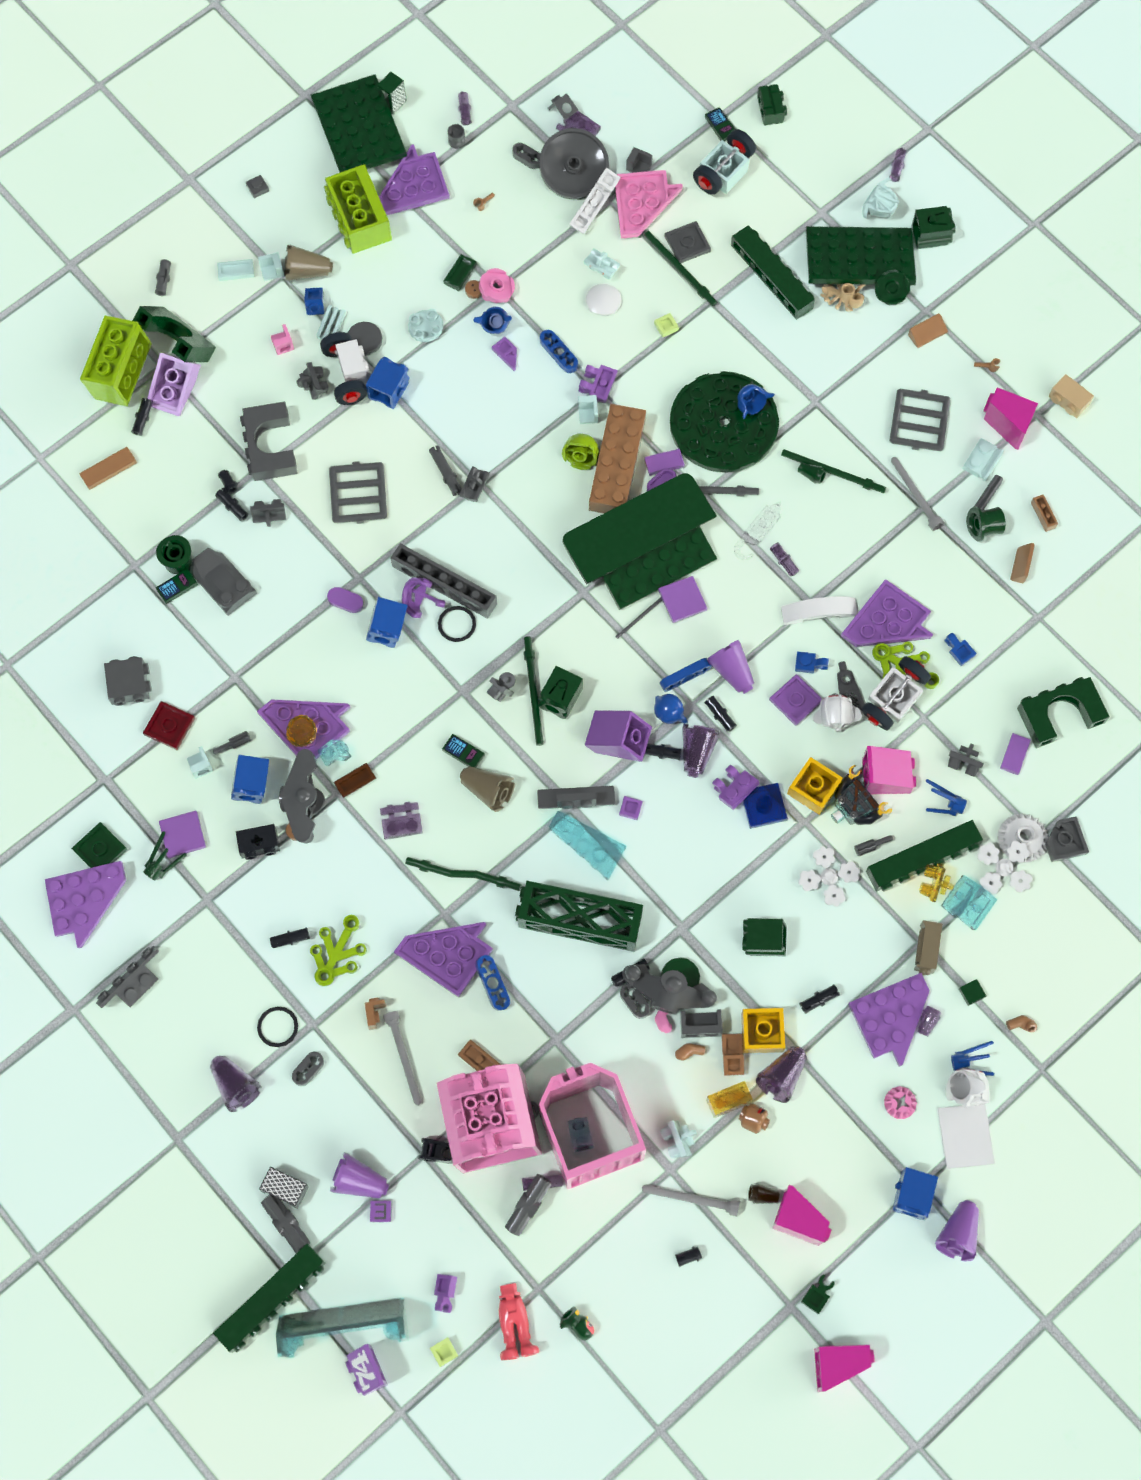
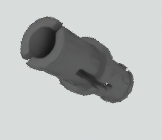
M166 259L160 261L159 272L156 274L155 294L158 296L166 295L167 284L170 281L169 273L172 263Z

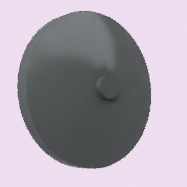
M579 128L563 129L553 134L545 142L539 158V170L544 183L553 193L566 199L575 200L588 197L605 169H609V158L603 143L594 134Z

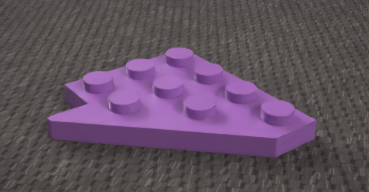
M885 579L841 633V637L855 647L931 639L933 633L921 626L931 611Z
M122 861L44 879L55 937L74 933L77 948L80 949L84 946L126 882Z
M922 973L848 1003L873 1059L892 1052L898 1066L901 1067L903 1065L930 992Z

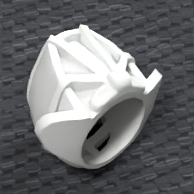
M837 693L823 698L820 702V709L813 715V721L816 724L832 728L835 732H841L842 729L852 724V722H857L862 718L861 710L852 705L851 698Z
M968 1067L952 1072L945 1087L948 1101H955L963 1107L989 1104V1083L984 1072Z

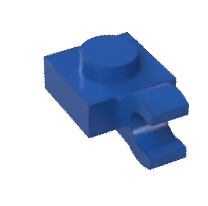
M953 632L946 636L944 641L952 648L949 653L960 666H963L976 656L977 653L966 640L960 642Z
M797 651L795 672L814 674V668L827 670L829 659H815L816 653Z

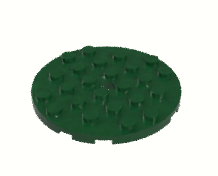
M720 371V373L701 375L690 384H686L676 396L670 413L671 435L681 453L695 465L715 472L741 471L761 461L769 453L777 438L779 428L777 406L772 397L767 398L766 404L758 413L747 414L746 418L743 419V413L738 408L737 399L739 391L744 386L754 384L763 388L760 383L740 373ZM723 418L727 419L729 423L722 426L719 421Z

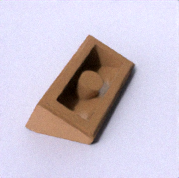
M938 313L910 328L908 336L915 346L920 348L948 333L942 316Z
M1034 543L1017 548L1010 578L1011 581L1025 583L1029 574L1035 547Z

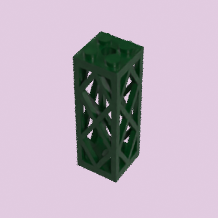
M527 880L526 885L521 886L519 895L521 905L517 904L515 912L519 928L631 952L635 951L643 912L642 904ZM544 899L551 900L539 905L535 903ZM560 904L568 914L552 919L542 909ZM594 910H600L599 912L590 915L586 914ZM609 914L619 924L603 930L592 919ZM616 914H619L626 922H624V921H623L619 916H617ZM573 917L575 918V920L570 921V922H567V923H562V922H561V921H564V920H567V919H570V918H573ZM623 928L625 929L624 931H621V932H618V933H615V934H614V933H611V932H614V931H617V930H620V929H623Z

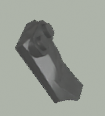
M207 548L192 559L193 577L227 616L257 594L251 583L243 577L223 553Z

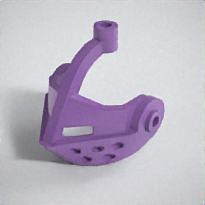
M413 577L404 585L402 603L408 605L406 613L413 618H421L420 604L424 597L435 602V606L442 608L445 606V600H440L426 593V587L431 588L433 584L430 580ZM412 592L415 594V601H412Z

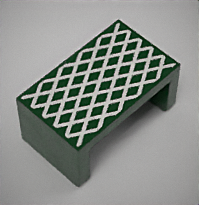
M390 71L380 81L378 88L388 94L385 99L391 114L394 115L406 102L404 80Z

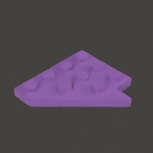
M414 144L410 146L407 151V157L401 160L379 195L386 215L450 199V194L435 152L418 156Z
M271 699L257 711L258 715L295 756H297L300 750L309 749L318 759L350 732V729L339 718L351 708L348 703ZM299 715H306L314 721L317 728L316 738L314 739V741L307 744L309 739L314 737L312 733L315 730V727H313L312 721H309L307 717L302 716L299 719H295L291 727L289 726V731L291 733L289 734V737L294 739L295 743L291 742L290 740H287L286 728L289 725V721L292 718L297 717Z
M485 922L407 935L394 950V954L459 998L477 973L476 960L483 955L489 956L493 948L478 938L487 926Z

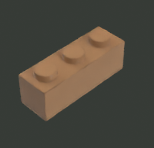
M1044 494L1034 497L1031 505L1045 532L1055 529L1058 522Z

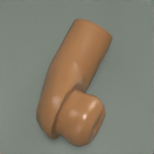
M1024 1015L1006 1021L1009 1030L1018 1027L1030 1033H1034L1037 1030L1036 1022Z
M686 1043L675 1051V1057L678 1060L684 1061L693 1054L703 1056L705 1054V1046Z

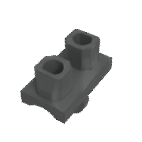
M307 362V368L303 373L299 374L300 378L296 383L298 387L304 388L305 391L309 390L312 400H316L319 394L327 393L329 386L327 381H318L324 375L322 366H313L312 362Z
M472 466L460 492V497L471 502H477L490 475L489 472Z
M273 499L271 504L265 505L263 501H255L254 506H250L253 523L266 522L267 527H271L272 521L286 520L284 503L281 502V499Z
M504 672L500 675L499 680L494 677L489 680L492 686L486 693L493 699L501 702L506 695L512 697L515 693L509 689L516 682L515 676L512 673Z
M970 743L969 747L961 745L959 751L966 753L965 755L950 750L948 755L950 756L948 767L958 770L961 761L966 762L968 766L965 774L975 777L979 768L983 767L984 763L970 758V755L975 757L979 755L978 751L973 750V743Z

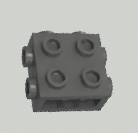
M132 656L126 660L114 659L109 661V663H104L107 694L112 705L122 706L127 702L140 703L145 701V699H150L149 692H152L150 680H147V674H150L148 663H145L142 657Z

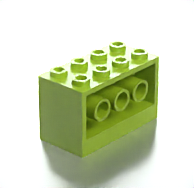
M365 164L325 178L326 185L324 190L327 195V203L333 209L331 211L334 219L338 221L337 225L340 234L344 235L343 239L346 248H350L352 254L392 241L389 219Z
M104 316L80 377L81 382L95 400L128 407L152 344L138 322Z

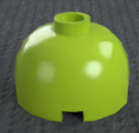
M577 433L569 437L562 449V457L565 462L568 460L571 463V467L579 470H588L597 463L599 447L593 437Z

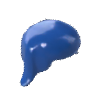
M496 306L488 308L480 317H474L473 321L481 324L482 328L489 334H501L507 329L512 317L503 308Z
M754 384L744 386L737 396L738 408L743 413V419L746 418L747 414L758 413L766 404L767 398L774 397L775 394L768 393L765 389Z
M664 694L655 697L654 713L659 720L665 724H674L676 722L688 723L687 718L683 715L682 701L676 695Z

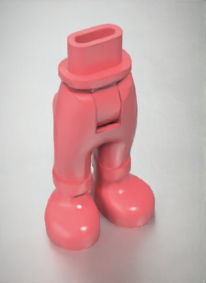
M516 1283L500 1286L499 1320L504 1344H506L505 1350L500 1353L501 1361L519 1358L514 1324H516L521 1357L539 1354V1347L533 1345L529 1340L531 1335L529 1333L527 1311L520 1297V1292H517Z

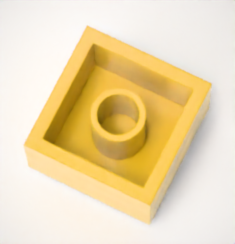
M810 757L790 785L787 794L820 815L836 792L843 777Z
M783 1008L743 1009L741 1013L743 1053H783L785 1050Z

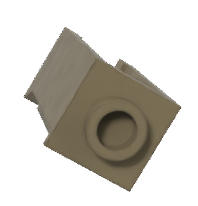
M923 920L920 924L921 929L919 931L914 970L919 971L918 973H922V975L934 974L937 969L942 923Z

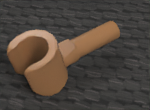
M492 192L483 199H474V207L481 204L478 206V210L483 211L485 208L484 204L493 198L495 194Z
M994 358L990 363L974 362V367H986L991 372H996L1000 366L995 365H998L1001 361L998 358Z

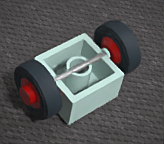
M734 129L727 136V143L721 140L694 171L693 178L698 187L710 195H715L720 190L727 194L748 171L749 158L756 151L753 139L743 130Z

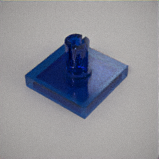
M778 783L756 787L742 801L750 829L788 820Z

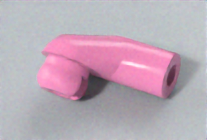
M658 1010L655 1016L658 1029L661 1032L670 1033L672 1024L669 1023L666 1017L668 1013Z

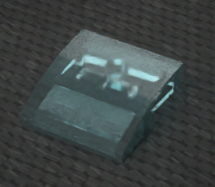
M962 875L941 906L954 918H959L971 930H977L998 899L979 884Z

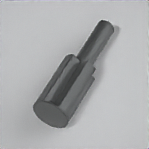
M244 731L229 738V742L213 749V753L216 755L230 747L235 749L250 742L251 737L247 731Z
M889 835L876 841L874 839L855 845L854 850L859 857L876 850L879 845L892 841L893 836Z

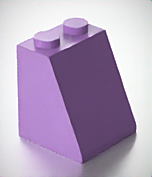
M595 710L585 746L597 754L642 762L652 726L632 711Z

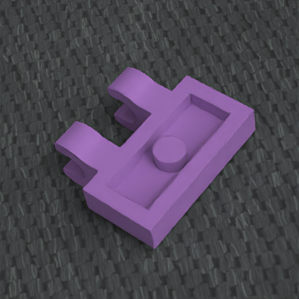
M587 365L584 376L591 379L595 378L594 383L591 384L581 380L578 391L584 394L596 395L598 402L606 404L618 370L604 365H600L599 369Z
M730 764L725 771L728 772L727 776L733 782L727 787L719 778H716L712 784L715 786L714 789L720 793L718 796L719 800L734 810L759 785V780L745 770L740 774Z

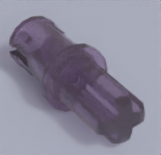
M461 91L458 94V111L461 116V124L466 126L472 123L471 105L469 104L468 93Z
M903 148L897 149L895 158L891 163L892 169L889 178L892 182L900 181L902 169L905 167L904 160L907 151Z
M779 542L770 547L769 550L777 558L778 564L783 566L789 576H795L799 569L790 559L791 555L785 552Z
M561 1174L545 1176L552 1182L550 1188L563 1186ZM534 1177L522 1178L523 1191L529 1188Z

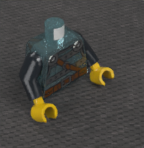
M853 765L849 768V774L842 779L836 790L834 805L837 810L831 814V817L837 824L846 819L850 825H871L883 817V814H890L892 809L890 808L885 811L884 806L888 802H882L879 805L858 778L854 779V777L862 774V769L858 774H855L853 769L856 765Z

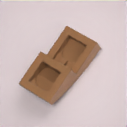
M742 1033L722 1034L724 1076L744 1075Z

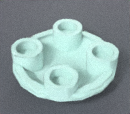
M434 309L421 310L410 315L408 330L415 340L431 342L442 333L443 320Z

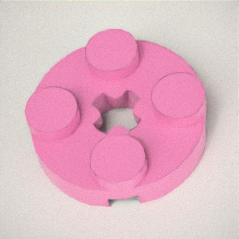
M493 268L487 270L479 281V290L482 298L493 303L508 302L515 289L513 278L506 275V272L502 269ZM497 283L501 288H495L494 284Z

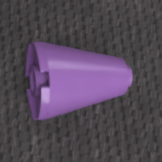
M739 639L730 643L729 646L720 649L707 659L708 663L738 693L743 692L745 694L753 689L752 685L755 682Z
M345 1152L342 1154L345 1159L340 1158L332 1179L335 1182L333 1186H330V1192L380 1198L382 1195H386L389 1184L386 1183L387 1178Z
M970 1200L960 1202L935 1241V1244H937L936 1249L949 1258L954 1259L955 1256L961 1257L960 1261L971 1262L975 1259L979 1208L974 1202Z

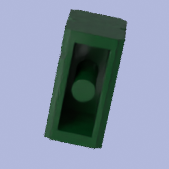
M778 84L759 86L757 98L763 125L783 123L784 117L787 116V107L782 103L784 101L783 91L779 90Z

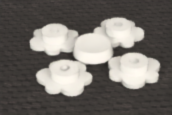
M1018 841L1011 843V847L1007 848L1009 860H999L998 854L1000 851L991 842L979 847L978 860L984 861L985 865L996 863L997 873L993 874L987 872L985 877L980 878L979 883L983 886L984 892L998 893V888L1002 887L1000 875H1010V886L1014 887L1018 893L1030 888L1029 883L1032 881V876L1026 874L1024 870L1013 872L1012 862L1016 861L1022 863L1024 858L1029 857L1030 851L1026 849L1027 845L1025 843L1020 844Z
M821 846L819 850L814 851L813 858L816 859V865H821L825 869L821 872L820 876L815 874L813 870L808 872L802 871L798 884L802 886L804 891L809 892L812 889L816 890L818 883L822 881L823 884L829 886L828 890L823 892L825 904H833L834 907H838L840 903L846 900V896L843 894L841 887L837 888L833 884L837 882L838 877L843 879L845 883L850 881L857 882L860 869L856 867L854 862L849 861L847 864H841L837 874L835 870L829 868L831 863L835 862L834 850Z

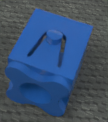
M387 357L380 359L366 383L368 399L381 402L394 410L409 384L408 367L395 363Z
M378 597L373 608L366 640L371 643L383 644L389 648H395L401 634L408 605Z
M238 754L231 792L232 800L248 801L255 804L262 803L266 788L269 759Z
M908 1167L904 1168L901 1171L899 1181L895 1184L897 1191L892 1211L920 1220L928 1218L938 1176Z

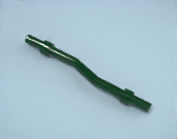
M407 857L405 864L417 867L420 871L426 873L430 871L450 878H476L496 884V887L503 889L506 887L520 891L522 885L507 880V877L499 875L497 877L477 870H450L431 864L430 861L424 859L420 861Z

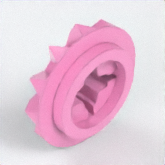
M899 1086L887 1092L884 1106L890 1116L896 1119H906L915 1112L917 1102L915 1094L909 1088ZM905 1096L904 1103L906 1106L902 1105L897 1110L898 1102L895 1101L896 1098L901 1099V1097Z

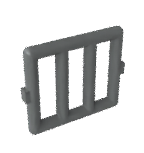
M898 389L889 438L890 443L912 447V450L918 451L920 448L942 451L944 449L950 397L928 393V390L923 389L920 392ZM903 396L943 403L942 411L902 405ZM903 412L939 418L940 425L939 427L903 422L900 421V415ZM898 428L938 435L937 444L897 437Z
M355 461L349 465H337L329 468L331 511L334 523L356 522L357 524H362L368 520L387 518L384 464L382 462L360 464V461ZM377 470V479L337 482V473ZM378 486L377 496L338 499V489ZM379 503L380 512L339 515V506Z

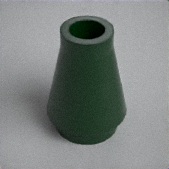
M801 462L798 467V472L814 484H821L826 476V470L821 466Z

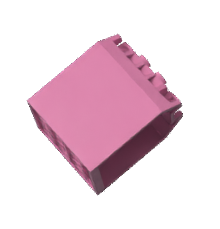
M590 1062L575 1069L574 1066L567 1068L566 1073L551 1077L539 1103L540 1118L567 1190L644 1161L646 1147L617 1074ZM597 1086L613 1091L633 1146L568 1170L547 1115L550 1105Z
M518 1064L494 1065L468 1074H456L436 1083L453 1166L464 1174L543 1155L526 1077Z

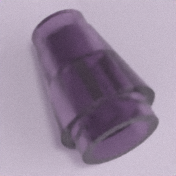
M926 1006L922 1011L917 1032L928 1037L940 1021L942 1012L933 1007Z

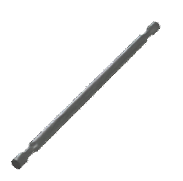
M660 597L615 637L619 639L623 633L627 632L662 601V598Z

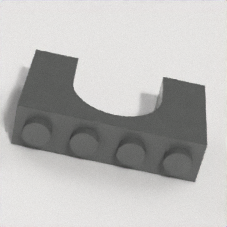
M286 402L242 408L243 415L240 416L242 427L245 426V432H242L244 443L247 442L248 448H245L246 458L250 459V464H247L249 475H253L254 481L298 474L293 450L267 453L257 447L258 438L265 431L290 426Z

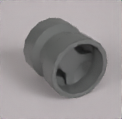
M459 124L451 125L447 130L448 143L454 149L462 148L465 144V130Z

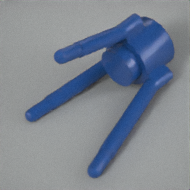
M926 779V783L936 788H931L932 792L949 800L947 807L950 808V810L926 808L927 812L950 814L952 816H956L957 813H963L967 803L966 799Z
M989 1041L964 1051L955 1052V1055H951L953 1071L963 1067H970V1061L989 1058L990 1054L971 1057L966 1054L993 1045L994 1042ZM982 1071L986 1076L995 1075L994 1072Z

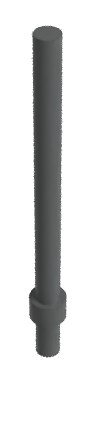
M737 485V487L699 486L703 494H736V496L742 497L744 495H759V488L744 487V485Z

